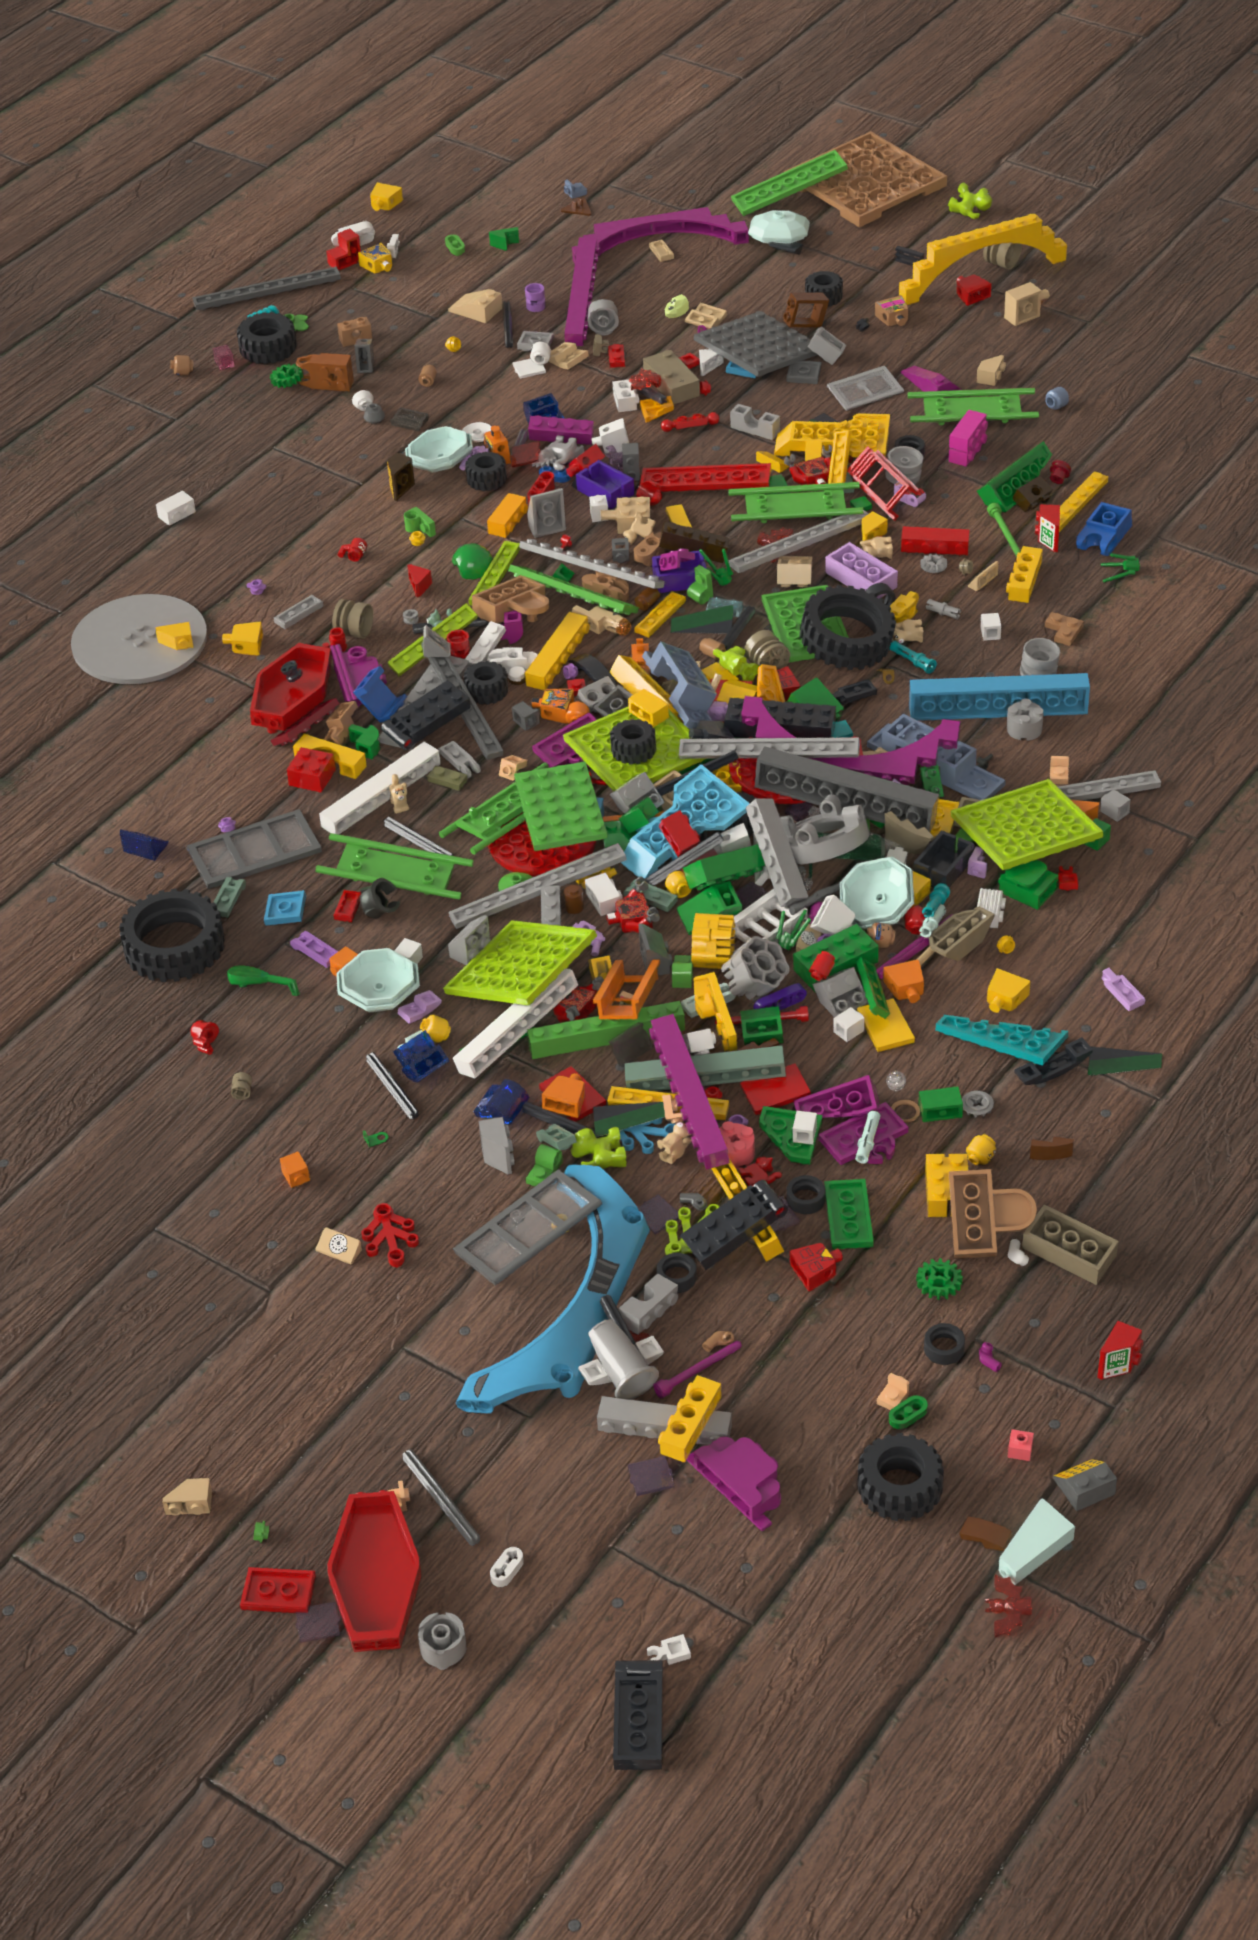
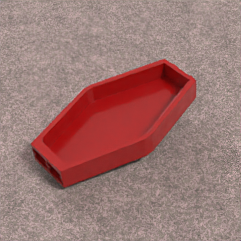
M298 643L262 669L256 678L250 707L251 725L266 727L267 732L270 734L277 733L278 730L284 731L320 704L326 697L332 664L331 649ZM294 660L303 674L297 681L288 682L286 675L281 672V668L285 663Z
M381 1490L373 1493L358 1492L356 1494H349L327 1564L330 1585L354 1652L399 1649L403 1642L421 1579L419 1556L394 1491Z

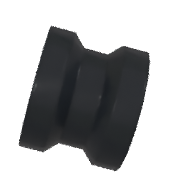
M294 660L285 663L281 668V672L286 675L288 682L297 681L303 674Z

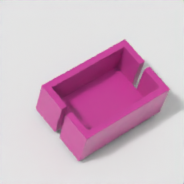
M973 410L966 412L950 434L949 462L967 467L970 461H973L975 454L980 451L981 446L987 441V414Z

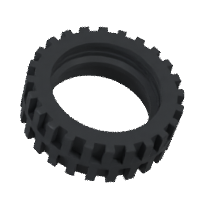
M837 585L836 588L829 586L826 587L825 591L820 589L816 595L812 594L809 601L806 602L800 626V638H802L803 646H808L807 651L810 654L814 653V658L817 660H824L826 665L833 664L839 669L847 667V670H853L856 667L861 670L867 665L870 668L875 665V662L880 663L883 657L888 655L896 626L895 615L893 612L890 613L891 607L884 605V600L876 598V594L873 592L869 594L863 588L858 590L854 589V586L849 585L848 588L842 587V585ZM830 617H849L867 625L874 634L865 638H847L831 632L821 621Z
M171 889L170 892L161 890L156 895L151 893L146 895V899L137 900L135 907L130 906L127 909L128 915H123L119 928L126 962L130 964V968L133 971H138V975L142 977L148 975L149 980L154 981L158 978L161 979V982H167V979H174V982L180 981L179 978L187 977V979L193 978V974L198 973L200 975L204 972V968H211L214 965L213 960H218L221 956L220 951L224 950L225 937L217 905L214 902L211 903L210 898L207 896L202 898L201 893L197 891L193 894L188 889L183 891ZM169 923H190L203 929L196 938L177 947L158 948L142 942L149 932Z

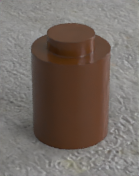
M647 586L635 598V604L640 610L646 611L660 598V593L656 588Z
M578 885L567 886L564 890L565 910L570 914H578L584 909L583 890Z

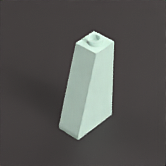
M1043 1498L1039 1500L1000 1556L999 1572L1006 1580L1009 1579L1016 1585L1073 1541L1075 1526Z

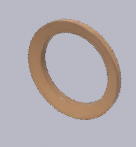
M899 1100L891 1107L894 1111L900 1105H910L915 1108L916 1115L911 1119H902L904 1123L912 1122L920 1115L918 1104L911 1100Z

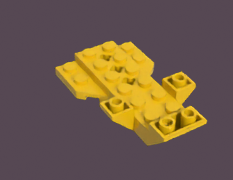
M858 413L853 416L852 420H845L841 423L792 421L777 434L774 456H790L791 451H805V461L822 457L823 446L826 451H829V445L833 448L835 432L850 430L852 434L849 455L859 457L868 446L875 452L879 450L886 457L890 414Z

